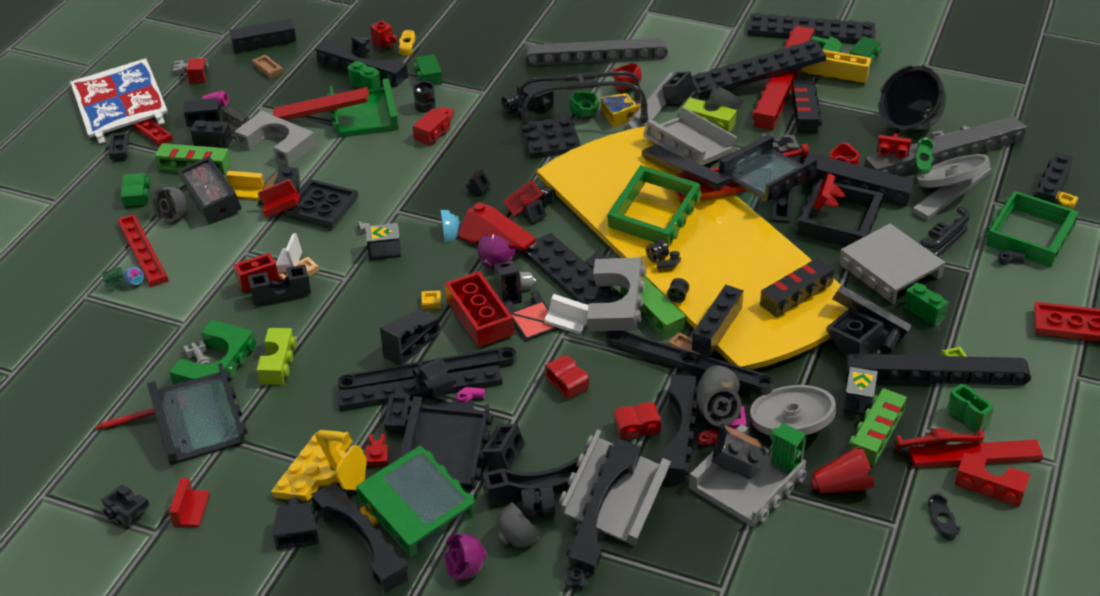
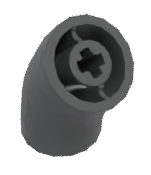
M711 366L707 368L699 381L696 399L699 410L704 418L715 426H720L722 423L725 425L731 424L737 419L741 411V400L738 395L740 388L739 380L734 372L726 367Z

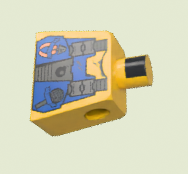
M628 94L601 97L600 111L610 125L616 128L628 123L636 113V110L641 107L642 101L640 99L632 101Z

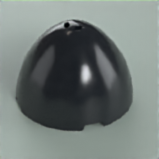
M908 65L893 73L886 80L880 91L881 97L880 102H878V110L882 120L897 130L906 132L923 131L936 124L943 115L947 100L944 85L938 74L925 65Z

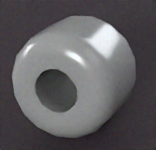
M520 272L521 291L531 290L533 285H535V278H533L532 273Z

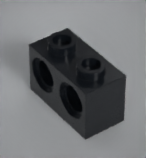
M499 424L482 450L490 471L503 468L510 470L525 446V441L518 424Z

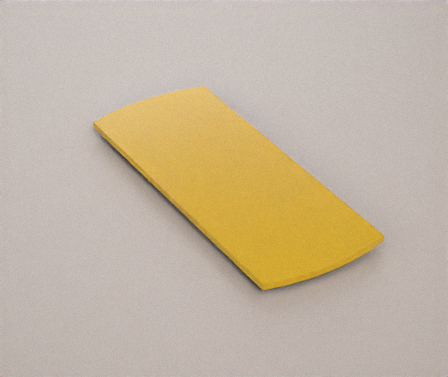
M645 126L611 134L586 143L553 159L537 170V177L549 188L554 189L556 195L621 258L641 257L642 264L646 265L647 274L645 278L656 289H659L668 300L670 299L667 297V290L673 279L682 278L689 283L690 289L686 294V299L681 303L671 302L679 311L684 313L686 321L694 329L725 284L744 290L742 309L715 349L730 364L753 370L789 359L810 350L831 338L826 331V327L848 310V308L832 300L834 294L841 286L835 279H833L831 286L821 290L815 296H811L778 317H775L760 306L762 289L812 260L735 194L701 199L699 203H696L692 215L687 217L685 226L679 230L677 239H674L668 247L669 254L672 251H679L681 262L674 269L658 271L657 262L654 263L648 258L646 246L655 244V242L608 227L607 214L640 165L670 175L681 174L642 156V150L653 145L659 146L643 136ZM645 183L624 216L666 229L682 203H679L672 190ZM668 255L665 258H660L659 261L668 260L670 258V255Z

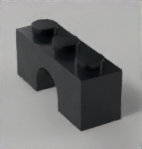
M306 265L286 268V277L278 282L271 281L268 278L267 272L249 275L248 280L254 305L311 294Z

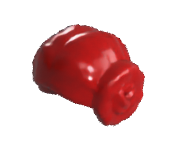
M843 142L838 144L829 155V158L859 165V153L849 143Z

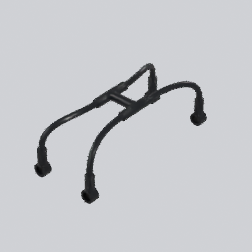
M628 71L538 77L529 79L520 86L519 95L517 96L518 116H522V133H529L527 105L534 96L540 93L560 89L574 90L598 88V86H625L634 89L633 101L642 99L640 121L641 123H647L646 97L639 86L638 78ZM626 75L633 78L635 85L619 81L585 82L584 80ZM563 80L565 82L578 81L576 83H567V85L550 86L536 90L524 101L523 90L530 83Z

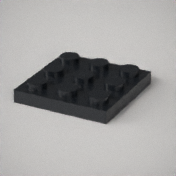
M571 117L536 122L530 121V132L523 133L530 159L563 155L581 146Z
M310 179L298 193L300 196L298 205L284 210L285 216L333 228L358 198V191Z

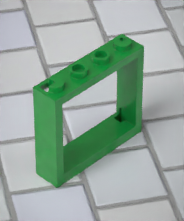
M640 165L607 214L608 227L652 242L661 239L669 247L672 241L677 239L679 230L685 226L687 217L692 215L696 203L700 202L702 195L700 184ZM645 183L687 195L666 229L624 216Z
M1014 191L1010 198H1006L1004 207L1001 206L998 217H994L992 227H988L985 237H987L986 245L1002 251L1012 250L1026 253L1025 259L1052 267L1076 225L1079 211ZM1014 210L1062 225L1050 248L1001 232Z

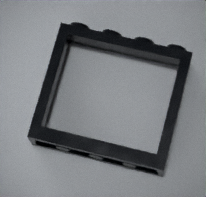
M820 178L817 185L813 186L811 195L807 198V206H803L801 216L797 218L796 225L799 226L798 235L844 247L869 235L881 210L884 193L833 182L845 194V197H834L835 199L870 207L860 230L855 231L809 219L814 210L813 205L819 187L824 180Z

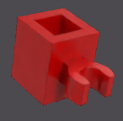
M379 21L370 26L372 43L379 48L390 47L392 43H397V37L393 35L392 26L386 22Z

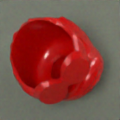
M637 63L612 68V72L628 71L633 73L638 78L639 84L642 80V72ZM612 76L614 81L635 85L633 78L630 76ZM615 86L616 89L619 90V92H625L627 89H631L630 87Z

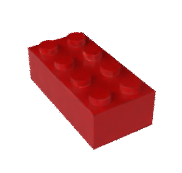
M480 271L445 282L446 301L478 348L514 335L513 316Z

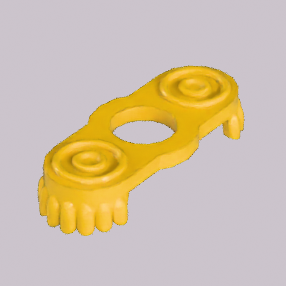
M412 30L404 31L399 39V53L403 56H410L413 53L412 46L415 43L416 36ZM406 39L411 40L410 42H403Z

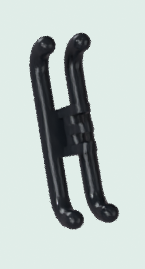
M957 208V213L962 215V217L956 218L954 225L949 226L939 222L928 231V235L936 239L935 241L921 239L920 244L927 248H937L932 253L940 257L967 232L966 223L970 219V213L965 208Z

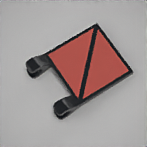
M538 290L531 292V302L533 304L515 310L511 300L503 302L513 316L514 325L526 342L561 329L544 323L549 308Z

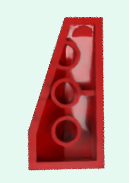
M481 202L467 210L458 232L459 239L472 244H477L486 233L488 237H492L495 234L508 241L510 249L525 250L536 242V238L495 208Z

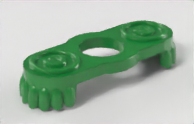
M926 137L918 141L917 153L915 155L916 170L920 174H928L933 167L931 163L933 161L932 148L934 144L931 139L929 140ZM926 155L929 160L922 161L919 156Z

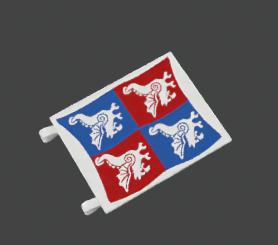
M146 58L70 81L89 138L96 136L99 144L105 142L103 133L153 117L156 118L158 125L165 123L162 115L168 113V110Z

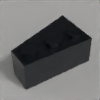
M420 309L380 327L383 357L397 365L405 364L440 333L439 318Z

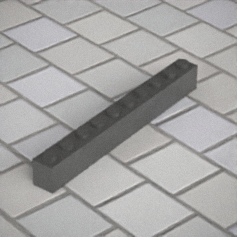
M1015 116L933 138L931 139L934 144L931 166L949 159L975 155L1023 141L1026 126ZM918 143L910 145L909 157L906 156L902 159L894 154L887 156L876 154L865 157L864 167L897 176L916 172L915 155ZM926 155L919 156L922 161L929 160Z

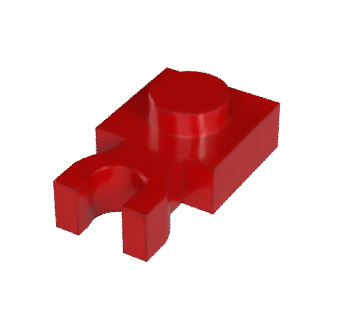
M373 434L369 435L370 446H366V468L388 466V445H385V434H381L380 440H374Z

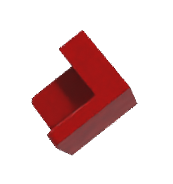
M204 58L189 59L186 68L189 83H205L204 67L206 60Z

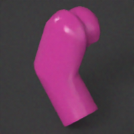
M465 387L456 394V400L458 403L469 402L473 398L484 399L485 389Z

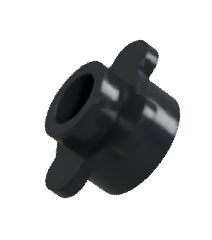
M568 567L566 569L567 578L565 579V584L573 589H581L587 586L588 580L586 576L589 574L587 568Z

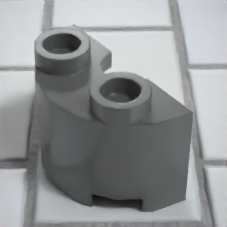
M782 135L778 139L773 140V149L781 154L800 148L794 135Z

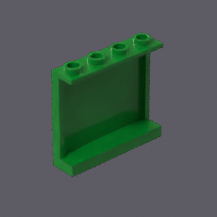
M382 79L383 88L369 90L367 103L330 111L333 131H337L338 138L399 130L389 79ZM330 86V93H327L328 96L334 95L332 86Z

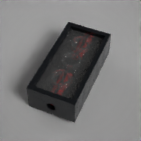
M210 156L177 171L183 187L209 225L242 209L235 191Z

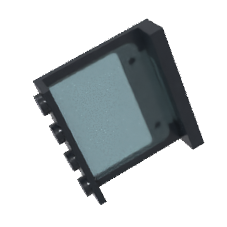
M768 134L720 159L719 173L730 177V182L768 202L816 175L818 159L814 158L805 164H801L774 150V137Z
M222 363L218 364V373L157 389L155 381L147 383L170 465L246 443L244 435L248 434L245 422H240L239 417L242 416L239 404L235 405L234 399H237L234 387H229L228 382H231L228 369L224 370Z

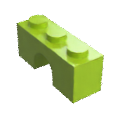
M689 98L683 106L729 133L736 124L737 110L721 106L716 111L705 110V101Z
M268 328L264 341L267 356H260L257 367L259 384L284 385L285 378L289 376V363L293 361V349L296 348L297 339L293 337L292 328Z

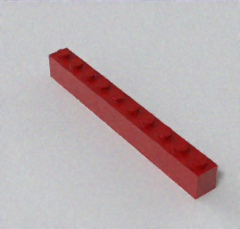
M795 26L794 30L789 34V40H786L785 48L811 40L814 36V29ZM801 68L769 78V82H766L765 91H762L761 98L758 100L756 109L752 113L754 127L774 130L792 90L793 80L797 79Z

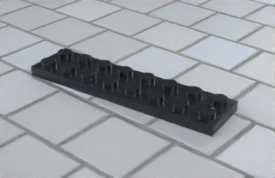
M750 13L747 35L789 39V34L794 30L795 26L814 29L815 37L823 39L834 37L841 43L857 44L863 36L875 40V23L869 21L857 22L854 20L808 18L805 16L793 17L790 15L778 16L775 14Z
M816 39L798 45H791L784 49H777L771 53L761 54L754 58L744 59L737 63H730L727 66L714 68L707 72L697 73L692 78L699 98L710 96L715 84L725 90H730L827 61L826 54Z
M552 233L536 239V242L531 246L521 250V253L574 301L589 305V303H612L625 297L613 286H596L593 275L594 269Z

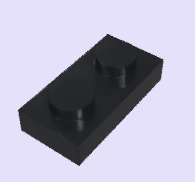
M128 132L111 134L108 153L110 159L128 157L130 138Z

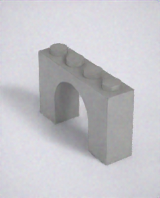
M263 111L235 130L237 145L251 150L268 138H285L273 148L276 162L288 167L316 146L314 132Z
M641 257L595 259L593 275L596 286H622L629 291L625 297L616 302L589 303L587 322L590 331L637 330L638 322H641V311L639 309L643 307L641 292L645 291L643 277H646L647 274L646 265L642 264Z

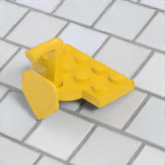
M319 430L312 436L304 449L289 466L288 470L271 490L274 498L289 500L296 497L301 501L309 502L312 498L311 494L316 492L320 486H327L333 482H339L342 489L356 490V486L365 481L366 456L358 445L351 446L345 453L353 442L349 432Z

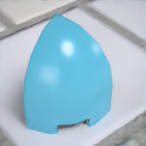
M441 210L444 242L452 241L458 237L461 227L459 218L451 214L449 210Z

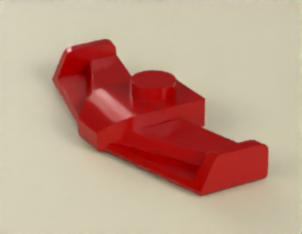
M935 428L927 436L902 440L901 435H898L894 438L893 442L895 450L899 451L901 448L922 444L931 446L945 445L949 442L981 443L985 436L982 430H977L974 435L955 434L952 433V430H944V428Z

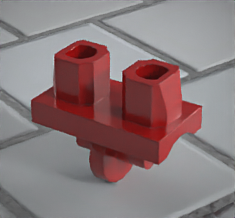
M894 133V137L879 135L876 152H879L880 156L894 154L898 158L904 159L906 156L909 157L911 139L897 137L898 134Z

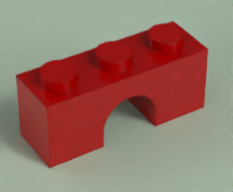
M965 452L958 468L954 485L1020 507L1031 474L1008 467L1004 475L995 476L988 473L985 469L987 459Z

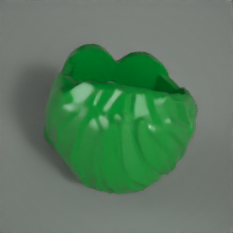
M576 91L569 98V110L577 117L586 118L593 116L599 109L596 92Z

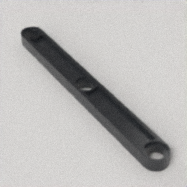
M608 331L606 334L607 345L611 348L700 376L711 366H723L734 372L739 380L740 388L762 395L770 394L773 391L774 380L769 375L626 331ZM613 337L620 338L619 340H611ZM689 359L693 360V362L685 363L684 360ZM760 383H768L769 386H765V387H764V386H760L759 384H760Z
M502 347L441 358L450 369L446 371L447 373L499 365V368L509 367L517 361L516 350L512 347ZM504 355L513 356L509 359L503 358ZM431 360L345 374L339 377L338 388L340 391L415 379L412 369ZM346 382L352 383L350 386H343Z

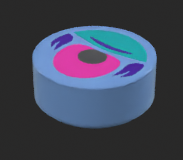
M136 266L127 268L123 275L125 282L130 286L141 284L144 278L143 272Z

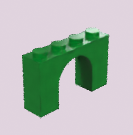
M211 320L201 332L203 342L208 348L227 353L226 356L211 364H198L179 359L170 371L172 384L175 385L218 373L219 363H222L224 370L228 369L230 378H233L241 364H244L247 356L256 347L254 332L249 329ZM221 381L188 389V391L216 398L224 390Z

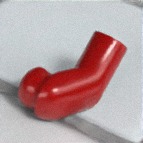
M710 429L700 433L698 442L703 446L715 443L718 431Z

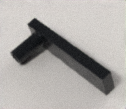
M842 285L832 298V300L848 309L852 308L884 323L883 329L888 331V334L881 345V349L885 352L891 353L898 339H902L912 326Z

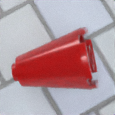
M860 446L812 473L813 477L810 478L813 490H818L819 494L862 491L875 488L874 478L869 477L870 464Z

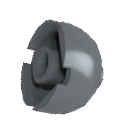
M716 84L710 93V103L715 107L713 111L718 110L721 106L738 110L744 101Z
M167 186L154 191L155 198L152 199V206L159 219L163 218L167 220L164 221L165 223H172L185 215L188 203L185 194L180 189Z
M513 503L504 508L497 519V527L500 531L498 537L505 545L510 543L517 548L527 547L534 543L540 535Z

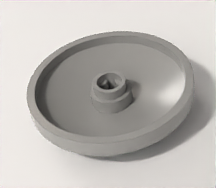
M987 155L961 156L933 165L928 174L919 173L917 180L921 187L957 186L981 174L991 164Z
M792 385L774 389L770 394L758 397L750 408V415L753 426L764 434L771 435L774 428H778L782 423H785L808 435L823 429L832 422L836 415V404L834 397L824 389L808 385Z

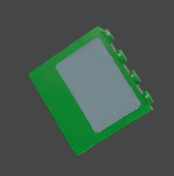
M421 445L356 486L357 499L410 558L418 553L417 543L464 511L471 517L475 515L476 502L470 493H466L459 481L452 479L447 469L443 465H439L435 461L433 454L430 451H426Z

